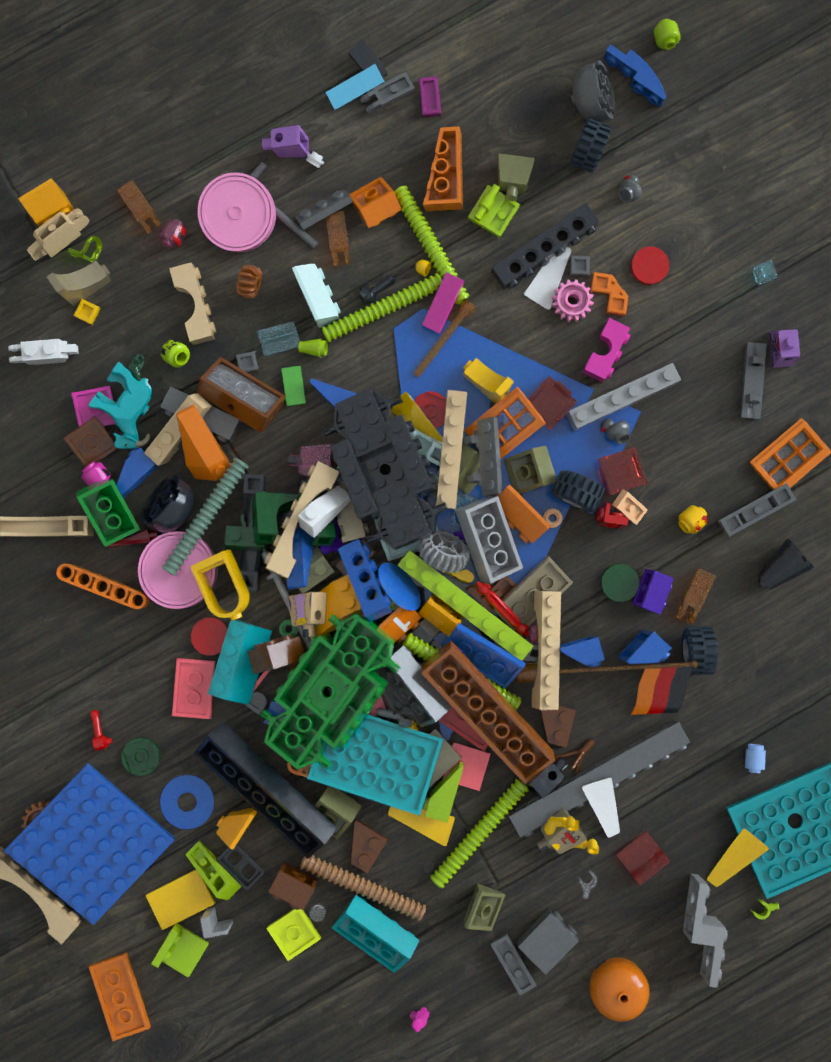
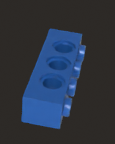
M357 539L339 548L338 551L364 616L372 622L391 613L390 605H392V601L383 591L379 577L376 574L378 568L374 560H371L369 557L371 551L367 543L363 544ZM363 559V562L357 566V562ZM370 576V579L363 583L364 578ZM377 593L376 598L370 600L371 595Z

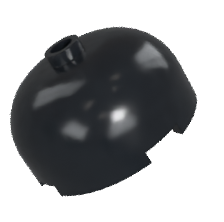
M174 475L172 479L165 478L148 497L151 500L148 503L147 509H142L141 521L154 531L161 533L178 529L189 519L194 507L195 497L190 485L177 475ZM159 492L164 496L163 499L157 495Z

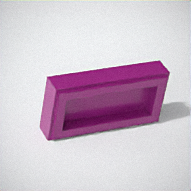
M438 76L419 78L422 117L441 116Z

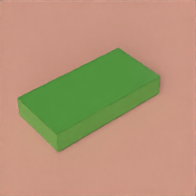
M301 366L281 368L287 407L306 404Z

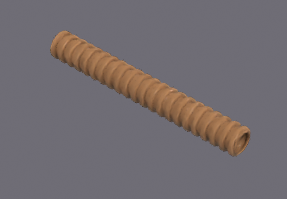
M314 855L308 859L304 856L300 865L301 870L304 868L306 872L311 871L312 875L315 873L317 877L322 876V879H328V882L333 881L335 885L338 883L339 887L344 886L346 890L349 888L351 892L356 891L357 895L359 893L362 897L365 895L367 899L371 898L373 902L378 901V904L383 903L384 907L394 908V911H400V914L405 913L407 917L410 915L411 919L416 918L418 922L422 920L426 910L425 904L420 905V902L415 903V900H409V897L404 898V895H398V892L393 893L391 889L388 891L386 887L381 888L380 884L377 886L375 882L370 883V880L366 881L364 877L354 876L353 872L343 871V868H337V865L332 866L330 862L327 864L326 860L321 861L319 857L316 859Z

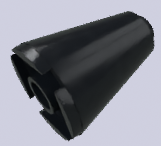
M787 538L759 573L760 579L758 582L765 589L769 587L772 590L812 570L814 566L795 544Z

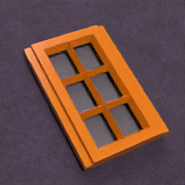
M518 387L477 419L498 418L500 459L546 424ZM477 420L465 429L468 436L474 435V431L478 430Z
M800 418L749 463L773 491L786 483L791 488L825 459L831 451L807 422Z

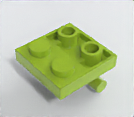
M493 184L492 187L487 185L469 214L468 219L501 238L519 209L520 204L516 201H508L505 198L506 195L499 192L500 187L496 184Z

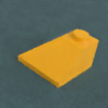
M254 808L230 812L226 817L222 816L216 825L219 827L216 834L233 850L257 811Z

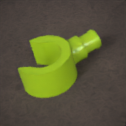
M757 899L765 906V910L761 914H757L753 910L751 912L758 919H766L771 911L780 909L778 903L767 904L764 900Z

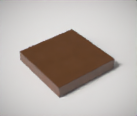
M96 415L63 437L85 467L93 461L97 463L117 449L114 446V439Z

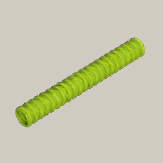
M401 186L396 189L394 193L402 208L401 211L408 218V223H411L410 227L414 228L413 232L417 233L416 237L420 238L419 242L422 243V248H425V253H428V258H431V263H434L433 267L437 268L436 272L440 273L442 279L446 272L457 277L458 274L454 273L455 269L448 262L449 258L445 257V252H442L443 248L437 242V237H434V232H431V227H428L429 223L425 222L426 218L422 217L423 213L419 211V206H416L417 202L413 201L414 197L410 196V191H407L408 187ZM463 286L455 304L466 301L470 296L469 293H466L467 290Z
M435 273V276L431 275L429 279L425 278L423 282L420 280L419 284L414 283L412 287L408 286V289L403 288L402 292L397 291V294L393 293L391 297L387 296L385 300L382 298L380 302L376 301V304L372 303L370 307L365 306V309L361 308L359 312L355 311L353 315L350 313L349 317L344 316V319H338V322L333 321L332 325L329 323L327 327L323 326L322 331L326 340L330 343L331 339L336 340V337H342V334L347 335L348 331L353 332V329L357 330L359 326L363 327L365 323L368 325L370 321L374 322V319H380V316L385 317V314L389 315L391 311L395 312L397 308L400 310L401 306L406 307V304L409 303L410 305L412 301L417 302L418 298L421 300L423 296L427 297L429 293L437 292L442 283L441 276Z
M413 633L408 634L402 643V646L412 651L414 655L417 654L419 658L423 657L424 661L439 651L438 648L434 649L433 645L429 646L428 642L424 643L423 639L419 640L418 636L414 637ZM490 682L512 707L517 710L521 704V697H516V694H511V691H506L500 685H495V682Z
M515 779V783L511 784L512 787L507 788V792L503 793V797H499V801L495 802V806H491V810L487 811V815H483V819L479 820V824H475V829H471V833L467 834V838H463V842L459 843V847H455V851L451 852V856H447V860L442 862L443 865H439V870H435V874L430 876L431 880L438 887H445L444 884L449 882L448 879L453 878L452 875L457 873V869L460 870V865H464L465 860L468 861V856L473 855L472 852L477 850L476 847H480V843L485 841L484 838L489 837V832L492 833V829L497 828V823L500 824V820L505 818L504 815H508V811L513 809L512 806H516V802L521 800L520 797H524V793L529 791L528 787L521 780Z

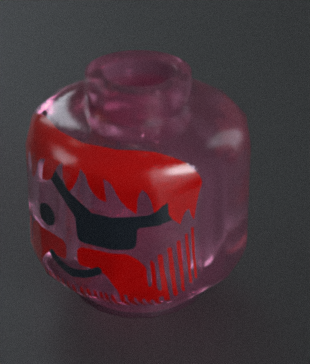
M171 219L164 222L158 236L162 241V245L166 248H178L182 245L187 231L181 221Z

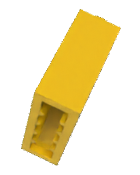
M477 358L473 362L469 360L463 367L465 370L463 376L495 404L507 395L514 383L509 377H503L492 371Z

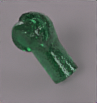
M142 354L134 355L128 367L132 376L137 381L143 379L141 368L145 358Z

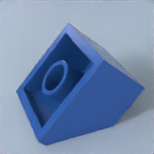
M592 635L560 645V652L586 666L595 667L601 665L600 661L605 660L599 638Z

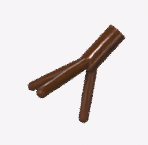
M590 738L579 750L554 756L555 760L559 757L566 758L579 754L571 766L572 770L576 767L575 774L577 775L579 774L585 754L596 743Z

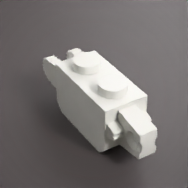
M60 339L21 342V344L8 346L9 351H21L22 355L10 357V363H26L28 365L66 362L68 355L79 354L76 344H67V341Z

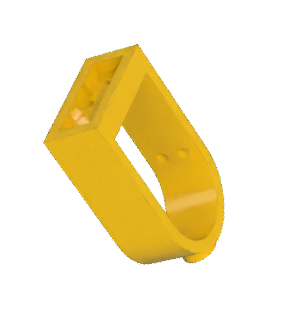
M231 549L222 551L190 566L207 607L214 615L221 618L230 617L231 621L242 617L241 613L248 606L250 596ZM224 563L239 595L238 606L232 612L220 607L205 572Z

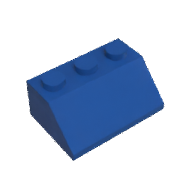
M642 629L617 658L629 664L663 662L670 655L668 651L671 647L655 632Z

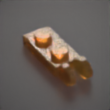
M133 180L117 190L147 233L151 232L149 225L144 221L148 217L152 218L153 223L157 227L161 225L154 215L155 212Z
M344 211L334 212L326 217L334 266L339 263L336 252L344 251V262L350 264Z
M700 568L696 569L681 602L683 604L679 608L677 618L682 619L687 607L690 606L693 610L688 617V623L693 624L716 578L715 575Z

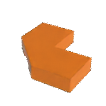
M593 272L590 292L609 295L607 314L625 316L629 297L627 293L620 287L613 275Z

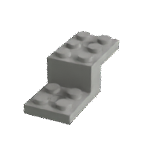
M691 874L683 933L691 943L704 945L700 974L709 987L717 988L718 981H721L722 978L720 965L725 957L723 944L727 940V929L717 917L706 915L705 901L709 897V886L698 874Z

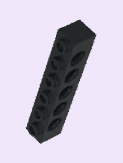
M585 203L492 266L491 273L503 290L508 287L512 289L519 283V279L530 277L535 272L534 269L539 266L543 268L550 262V258L562 255L566 251V247L570 245L573 247L581 241V237L584 235L590 236L597 230L596 227L599 220L588 204ZM579 224L582 229L577 231L572 225ZM557 235H564L566 237V240H558ZM548 245L551 250L545 252L541 249V246ZM531 255L535 258V261L530 263L525 257ZM516 266L520 271L512 273L510 267Z

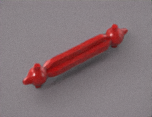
M478 581L476 583L478 594L485 595L486 600L512 627L516 628L515 632L517 634L528 637L529 626L521 623L514 612L493 591H490L491 586L489 584Z

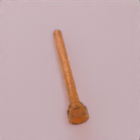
M464 299L461 303L458 315L414 371L415 377L421 376L463 319L474 313L476 307L471 302Z

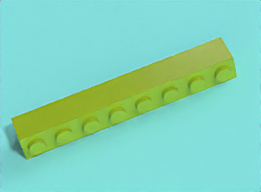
M409 550L398 564L405 572L516 658L523 661L533 648V645Z

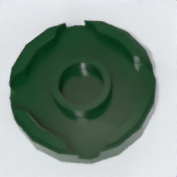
M615 564L604 571L601 578V588L607 598L617 602H624L636 595L640 580L632 567L626 564Z
M138 737L129 741L124 746L121 754L122 765L125 770L136 776H145L153 772L159 765L161 758L160 749L157 744L146 737Z

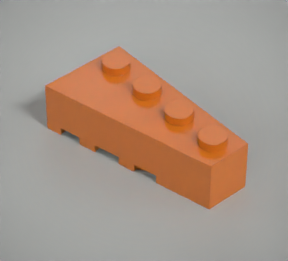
M460 126L440 128L430 179L423 202L425 211L463 209L462 134Z

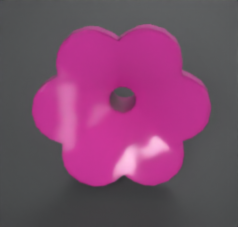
M422 1007L420 1011H413L410 1014V1018L413 1020L412 1028H414V1031L419 1032L421 1028L426 1026L429 1017L427 1008Z

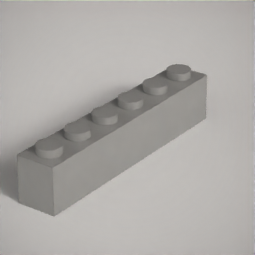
M671 363L568 411L566 417L575 432L676 385L681 381V378L674 364Z

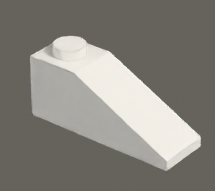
M337 486L311 502L298 515L299 526L315 538L351 501L347 491Z

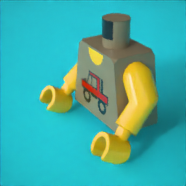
M564 808L553 817H550L541 827L545 838L539 841L537 845L543 853L552 847L558 854H562L571 848L586 849V847L587 852L596 855L599 853L597 841L590 839L587 842V838L579 826V821L571 817Z

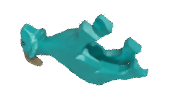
M120 362L116 364L107 378L109 382L122 384L125 390L118 401L115 402L98 391L88 404V407L99 409L108 414L122 430L123 435L113 433L116 437L114 443L116 448L135 449L144 447L150 440V434L148 433L145 439L140 441L136 420L140 414L144 416L150 408L147 404L151 399L152 388L148 384V378L137 381L131 372Z

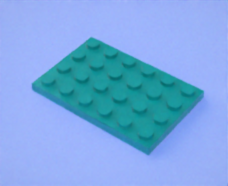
M367 714L344 747L334 749L326 742L324 743L323 756L332 765L326 770L321 764L312 763L307 779L420 816L443 739L408 727L401 728L398 727V724Z

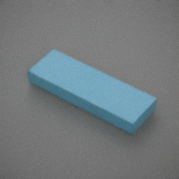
M376 64L327 91L326 94L336 110L380 85L384 80Z

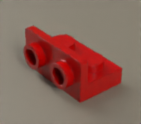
M605 503L600 509H597L596 520L598 521V526L622 529L628 525V518L623 517L622 513L612 512V514H609L611 503Z

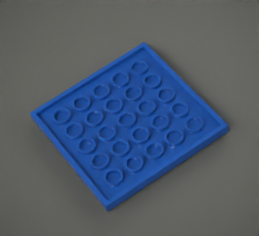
M87 763L5 848L4 852L94 925L170 846L175 837Z

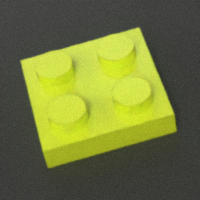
M292 909L267 926V930L287 961L321 939L316 928L301 909Z

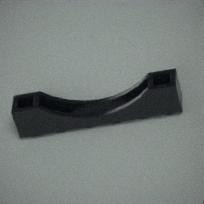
M244 474L243 499L247 527H249V522L252 520L251 502L255 492L266 491L267 477L265 475ZM241 550L239 569L249 591H260L262 552Z

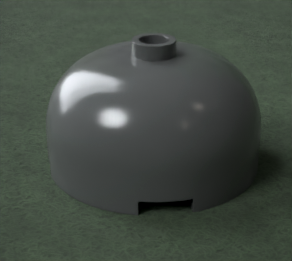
M600 60L587 64L578 70L573 80V94L571 98L573 105L576 106L578 112L585 120L591 118L598 122H604L614 118L612 112H615V99L611 82L609 83L607 76L604 75V73H607L606 67Z

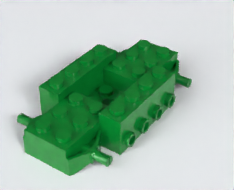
M332 614L328 621L336 626L335 638L333 639L330 636L315 637L310 643L311 648L308 652H305L299 658V665L296 669L294 668L289 672L287 682L282 684L276 691L277 696L274 700L287 711L278 716H273L267 709L261 713V716L269 722L264 743L297 770L312 763H319L327 770L332 763L323 756L324 743L326 742L334 749L344 747L389 684L375 670L389 667L397 673L398 669L401 668L391 658L394 638L369 621L365 616L355 614L343 621ZM326 686L332 689V695L329 698L323 693Z

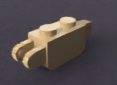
M78 208L67 215L64 212L57 213L34 231L33 236L36 241L27 249V252L35 261L46 254H49L52 258L81 235L79 231L89 223L88 217L84 216Z

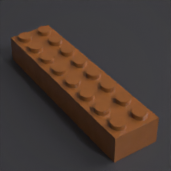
M452 641L422 664L421 674L524 784L528 783L555 761L554 751Z

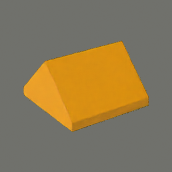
M434 593L418 613L447 636L451 634L463 619L461 614Z

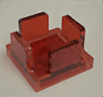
M550 376L528 398L546 422L545 426L550 430L577 403L571 396L572 392L559 380L556 382Z
M636 447L598 459L600 464L598 469L603 487H607L609 495L619 493L623 489L629 490L647 484Z

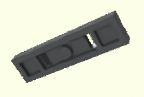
M747 342L745 346L740 418L761 419L767 344ZM759 363V366H752V364Z
M786 483L718 520L726 536L730 537L794 502L796 498ZM740 514H741L742 517L744 518L745 522H742V521L740 520V518H739V515H740Z

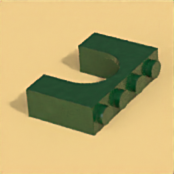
M255 492L251 502L254 543L274 544L278 535L276 515L283 511H291L290 509L295 499L299 501L302 494ZM317 495L311 502L323 495ZM334 519L315 538L311 536L312 546H331L335 539Z

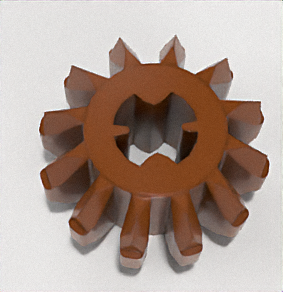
M244 265L240 269L236 284V291L239 295L253 299L258 295L260 285L262 284V271L260 268L253 265Z

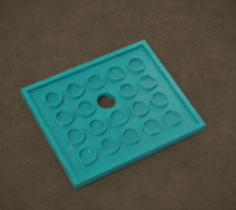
M831 762L726 807L738 835L743 829H746L769 848L768 851L750 863L766 899L831 871ZM793 813L799 814L802 818L800 826L797 828H791L788 824V817Z

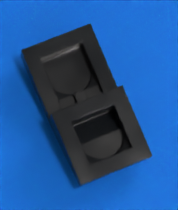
M363 40L348 52L351 59L361 69V72L376 64L382 78L388 75L386 69Z

